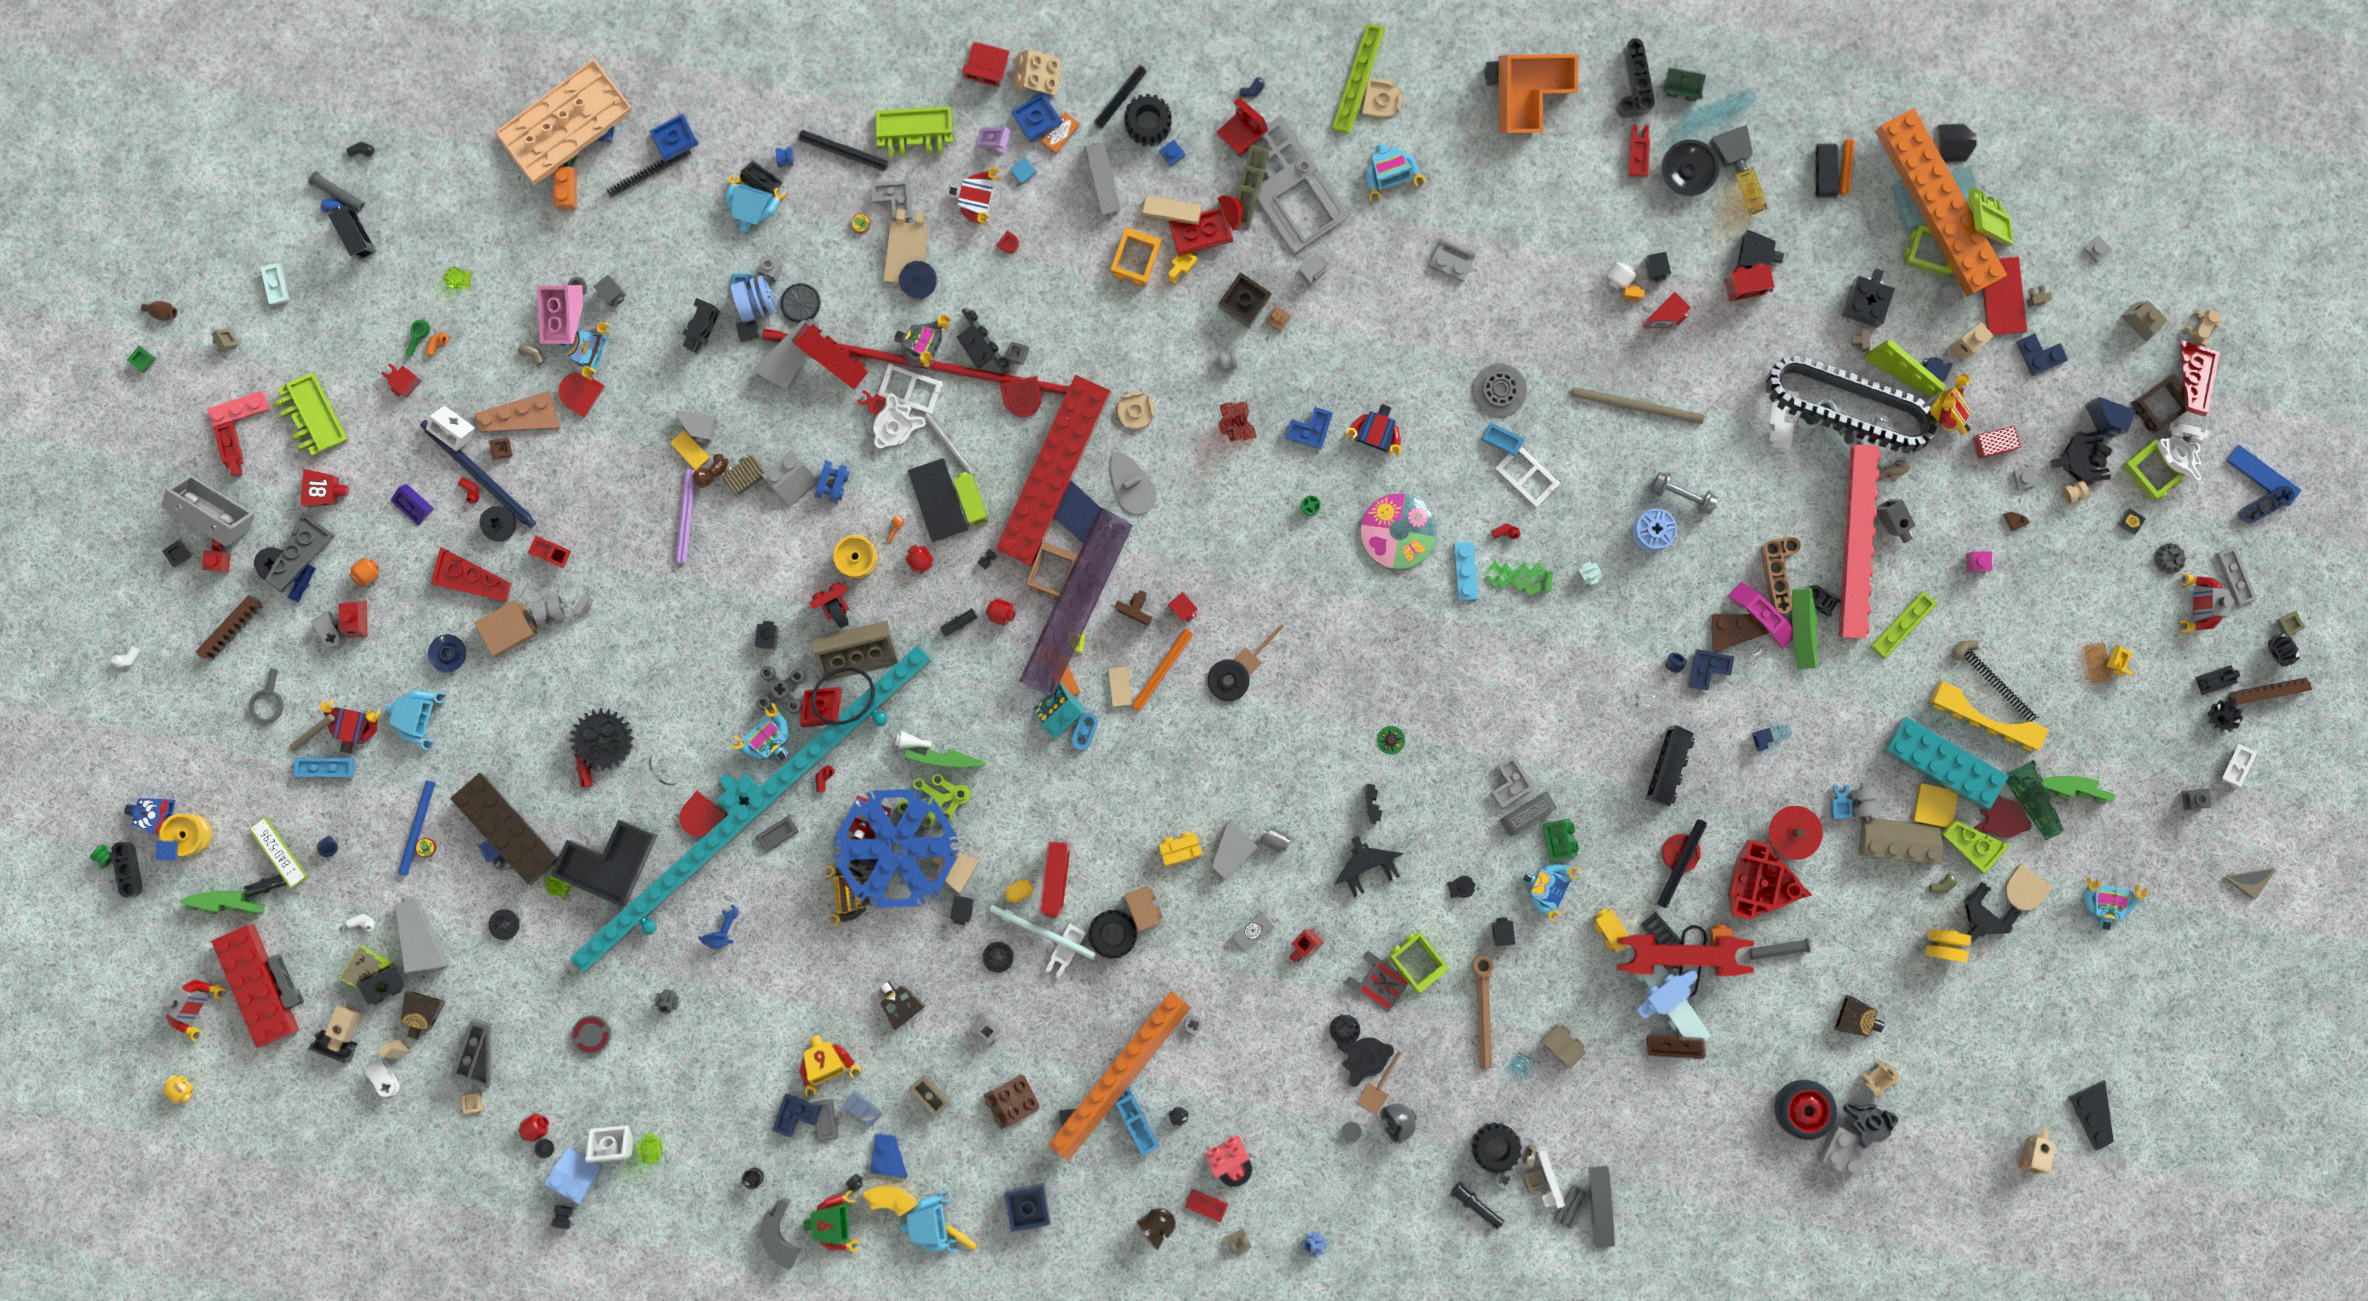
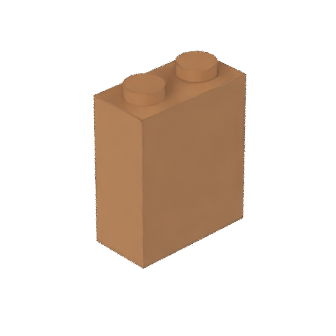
M514 600L474 622L492 656L498 657L537 635L535 631L537 626L532 619L529 620L526 613L528 610L523 602L520 603Z

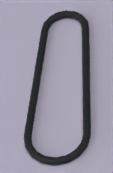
M1690 925L1683 931L1681 945H1684L1685 934L1691 928H1698L1702 931L1704 935L1703 945H1706L1707 934L1701 926ZM1680 965L1679 975L1683 972V965ZM1699 966L1695 990L1689 997L1697 993L1702 966Z

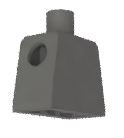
M1747 125L1714 136L1709 141L1725 168L1734 165L1737 174L1748 170L1745 160L1750 159L1753 151Z
M1889 499L1876 507L1877 515L1890 535L1899 536L1903 543L1909 542L1914 538L1910 529L1915 526V523L1903 500Z

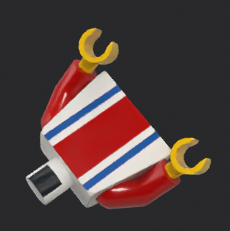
M992 167L989 171L971 175L968 179H963L961 188L950 187L949 197L958 199V208L968 221L981 223L985 227L988 226L985 220L987 218L991 219V216L988 214L995 189L993 179L996 181L1001 179V177L996 176L997 172H1001L1000 169Z

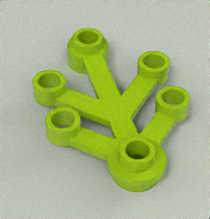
M935 774L932 777L933 784L941 785L951 793L942 794L927 785L923 779H915L913 782L914 788L932 796L928 805L932 803L934 798L941 809L944 802L953 800L947 811L943 812V814L950 815L948 822L952 821V815L959 804L966 803L971 797L970 789L967 786H954L940 774ZM936 776L941 777V782L938 784L934 781ZM918 780L922 781L923 783L922 787L920 788L916 787V782ZM960 790L964 791L965 795L963 798H959L957 795ZM901 800L897 804V810L902 815L904 811L901 809V805L904 803L908 805L907 800ZM929 812L921 821L924 827H931L936 816ZM926 818L931 820V824L928 826L924 823Z

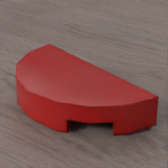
M1230 195L1218 197L1217 200L1232 230H1238L1242 224L1241 213H1243L1241 203L1237 198Z

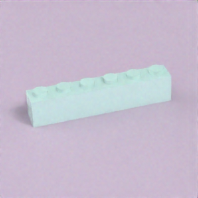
M1630 946L1623 951L1625 954L1623 958L1626 963L1632 961L1635 954L1634 949ZM1654 965V974H1635L1640 983H1645L1647 986L1645 991H1647L1652 986L1656 985L1658 987L1663 983L1662 979L1669 973L1663 965ZM1686 999L1666 1013V1016L1669 1018V1021H1667L1668 1025L1673 1031L1677 1030L1680 1037L1705 1038V1040L1711 1037Z

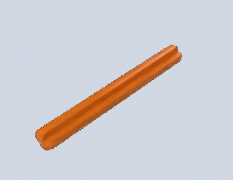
M1184 629L1133 702L1132 707L1141 711L1193 636L1192 632Z

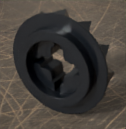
M509 909L498 910L489 919V931L499 940H509L516 936L520 929V920L516 913ZM503 919H505V922L512 923L507 926V930L504 927H497V925L503 923Z
M993 942L985 948L982 958L984 965L990 971L1001 973L1011 967L1014 955L1012 949L1006 943ZM997 949H999L1000 955L1007 957L1000 960L999 966H997L995 959L990 958L996 955Z
M1341 1014L1333 1019L1329 1032L1335 1042L1349 1045L1358 1039L1360 1025L1357 1019L1350 1016V1014ZM1343 1022L1346 1025V1027L1351 1028L1348 1029L1347 1036L1346 1033H1344V1031L1339 1030L1342 1028Z

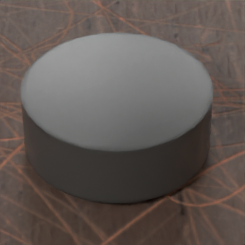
M580 277L570 279L567 284L582 285L583 295L588 289L587 283Z
M1351 1121L1344 1124L1342 1135L1347 1141L1354 1142L1360 1138L1362 1132L1356 1122Z

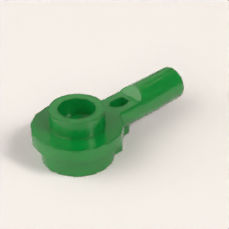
M416 320L411 325L410 329L413 337L405 354L411 357L419 340L427 337L430 333V326L424 320Z

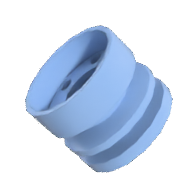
M763 275L757 277L758 286L754 278L750 279L751 288H747L744 281L731 284L733 298L743 323L756 320V310H759L762 317H766L765 307L770 315L775 314L774 298L770 286L765 281Z
M1649 510L1638 517L1633 523L1632 538L1635 544L1643 551H1660L1675 539L1677 533L1676 521L1665 510ZM1655 525L1657 529H1660L1657 533L1652 530Z

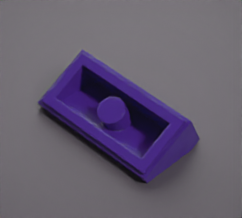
M408 484L398 487L390 500L418 526L434 510Z

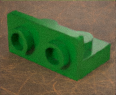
M1570 818L1543 824L1550 862L1578 856L1579 846L1574 839L1575 827Z

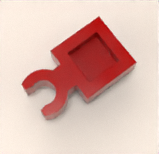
M862 390L867 399L866 401L858 399L857 402L861 405H870L867 411L877 415L884 408L886 399L878 394H875L874 398H872L869 392Z

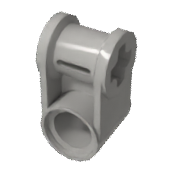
M327 611L311 621L313 628L326 646L334 649L344 646L345 637L339 631L338 623L331 612Z

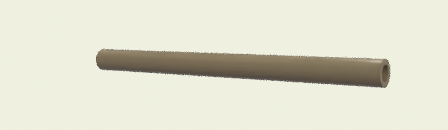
M1573 387L1572 391L1573 397L1703 424L1705 417L1704 414Z

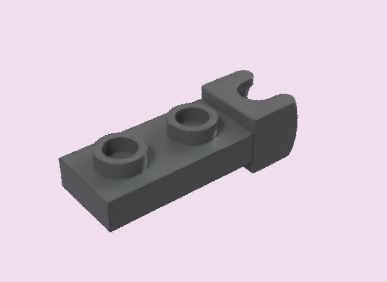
M274 955L267 958L269 962L268 968L277 980L275 981L276 987L283 994L279 997L284 1008H292L303 1003L304 999L300 989H295L282 956Z

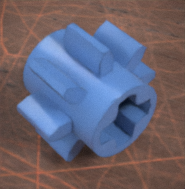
M1320 1232L1306 1234L1307 1239L1303 1240L1302 1244L1303 1250L1310 1257L1323 1255L1322 1250L1326 1249L1327 1246L1325 1237L1320 1235Z

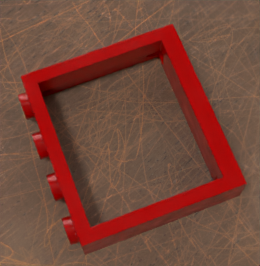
M1048 842L1040 913H1044V917L1056 918L1063 913L1071 849L1070 843Z

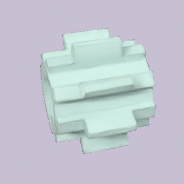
M1587 562L1578 569L1580 579L1584 585H1594L1602 578V573L1596 562Z

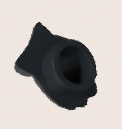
M1467 875L1460 876L1453 882H1447L1451 898H1467L1475 892L1476 884Z

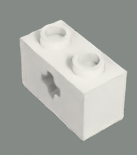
M443 406L430 416L426 430L455 451L471 440L475 427L446 406Z

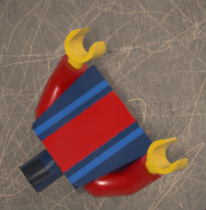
M1381 404L1378 413L1370 411L1369 414L1361 415L1353 421L1343 436L1345 438L1346 435L1352 437L1350 442L1355 440L1388 453V456H1391V453H1396L1397 458H1399L1401 453L1399 427L1395 425L1394 419L1388 418L1392 408L1387 405Z

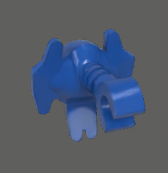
M731 905L732 913L730 914L725 910L722 911L725 922L720 932L698 937L702 944L712 949H721L734 942L733 940H728L729 938L726 933L730 929L732 920L739 914L736 906Z

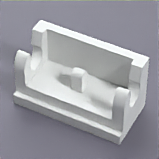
M2238 744L2224 772L2222 782L2231 784L2235 789L2240 788L2257 752Z

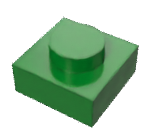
M138 346L127 361L145 373L156 357L143 347Z

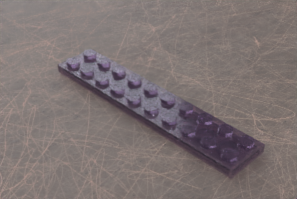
M1100 508L1019 680L1021 683L1049 697H1053L1133 525L1105 508Z

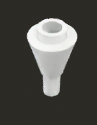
M901 731L900 734L896 735L895 745L898 746V750L918 747L930 749L931 741L919 740V738Z

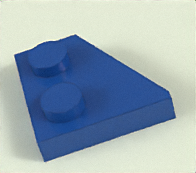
M876 1133L870 1173L901 1178L908 1177L896 1136Z

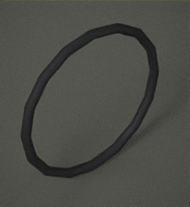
M853 667L839 668L827 673L818 681L812 692L811 706L814 714L822 722L831 725H845L858 720L869 710L874 701L875 687L873 681L863 670ZM846 671L862 674L868 680L871 687L870 700L865 709L857 716L846 721L828 720L818 713L815 705L816 693L826 679L834 674Z

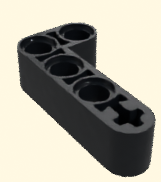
M1633 38L1624 49L1632 95L1623 97L1617 106V113L1623 118L1648 114L1655 104L1644 43L1641 39ZM1633 65H1640L1642 70H1636ZM1642 82L1645 85V89H1640L1637 83ZM1641 101H1647L1649 107H1643ZM1622 104H1628L1631 110H1624Z

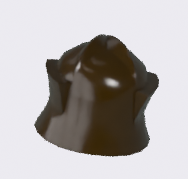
M1151 1208L1145 1216L1136 1220L1143 1234L1157 1250L1164 1241L1163 1235L1165 1234V1237L1169 1238L1176 1227L1173 1214L1163 1208Z

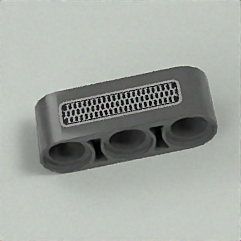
M1546 791L1501 818L1500 822L1510 837L1554 811L1557 807Z

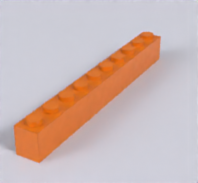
M1170 991L1048 1145L1061 1157L1070 1161L1191 1007Z

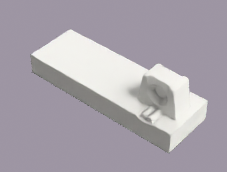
M1544 1148L1538 1149L1536 1153L1550 1190L1541 1195L1545 1207H1564L1565 1204L1546 1150Z

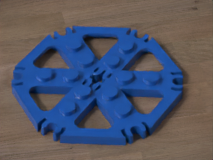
M917 789L871 790L875 798H872L871 793L867 792L868 802H863L859 797L857 799L861 805L859 807L856 801H854L833 840L841 841V844H833V847H839L841 850L839 854H833V857L842 858L841 860H834L835 864L857 899L861 892L864 893L861 896V902L864 901L865 897L871 898L872 901L869 905L871 907L875 904L876 900H878L875 908L920 906L917 898L924 905L923 896L927 894L933 899L934 895L931 890L935 892L936 896L938 895L958 857L950 855V853L956 854L959 852V850L951 848V844L958 843V840H950L949 838L958 836L934 798L930 805H928L931 799L930 795L924 801L920 799L922 791H919L916 797H914ZM884 798H906L908 801V806L896 828L881 806V801ZM928 812H932L944 829L941 837L913 838L925 814ZM863 815L878 839H849L847 831L855 816ZM890 839L895 845L899 844L901 846L899 849L900 855L897 852H891L890 849L893 846ZM942 857L945 860V865L937 880L929 882L914 858ZM879 859L867 882L863 885L858 884L848 868V862L850 860ZM896 869L911 891V895L907 899H887L884 896V890Z

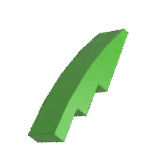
M1793 589L1792 625L1798 669L1817 668L1819 666L1816 654L1818 640L1815 626L1818 625L1812 589Z
M927 749L925 756L910 750H906L904 757L944 767L967 768L985 766V762L948 749L946 756Z

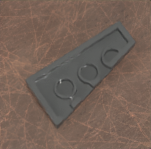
M302 512L299 522L293 528L289 540L283 546L279 558L276 559L266 577V582L281 593L334 538L331 532L304 512Z

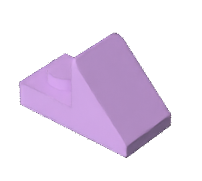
M981 127L976 145L1004 153L1011 130L1006 127Z

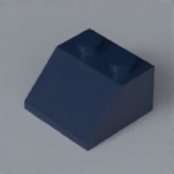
M2102 397L2093 399L2085 405L2096 430H2101L2103 436L2107 438H2114L2128 432L2136 411Z

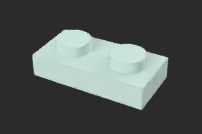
M277 263L261 267L269 304L272 306L290 301L282 265Z

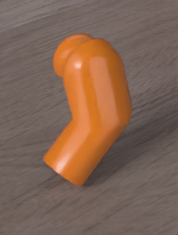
M442 332L431 336L425 353L434 356L437 347L445 345L449 341L448 335Z

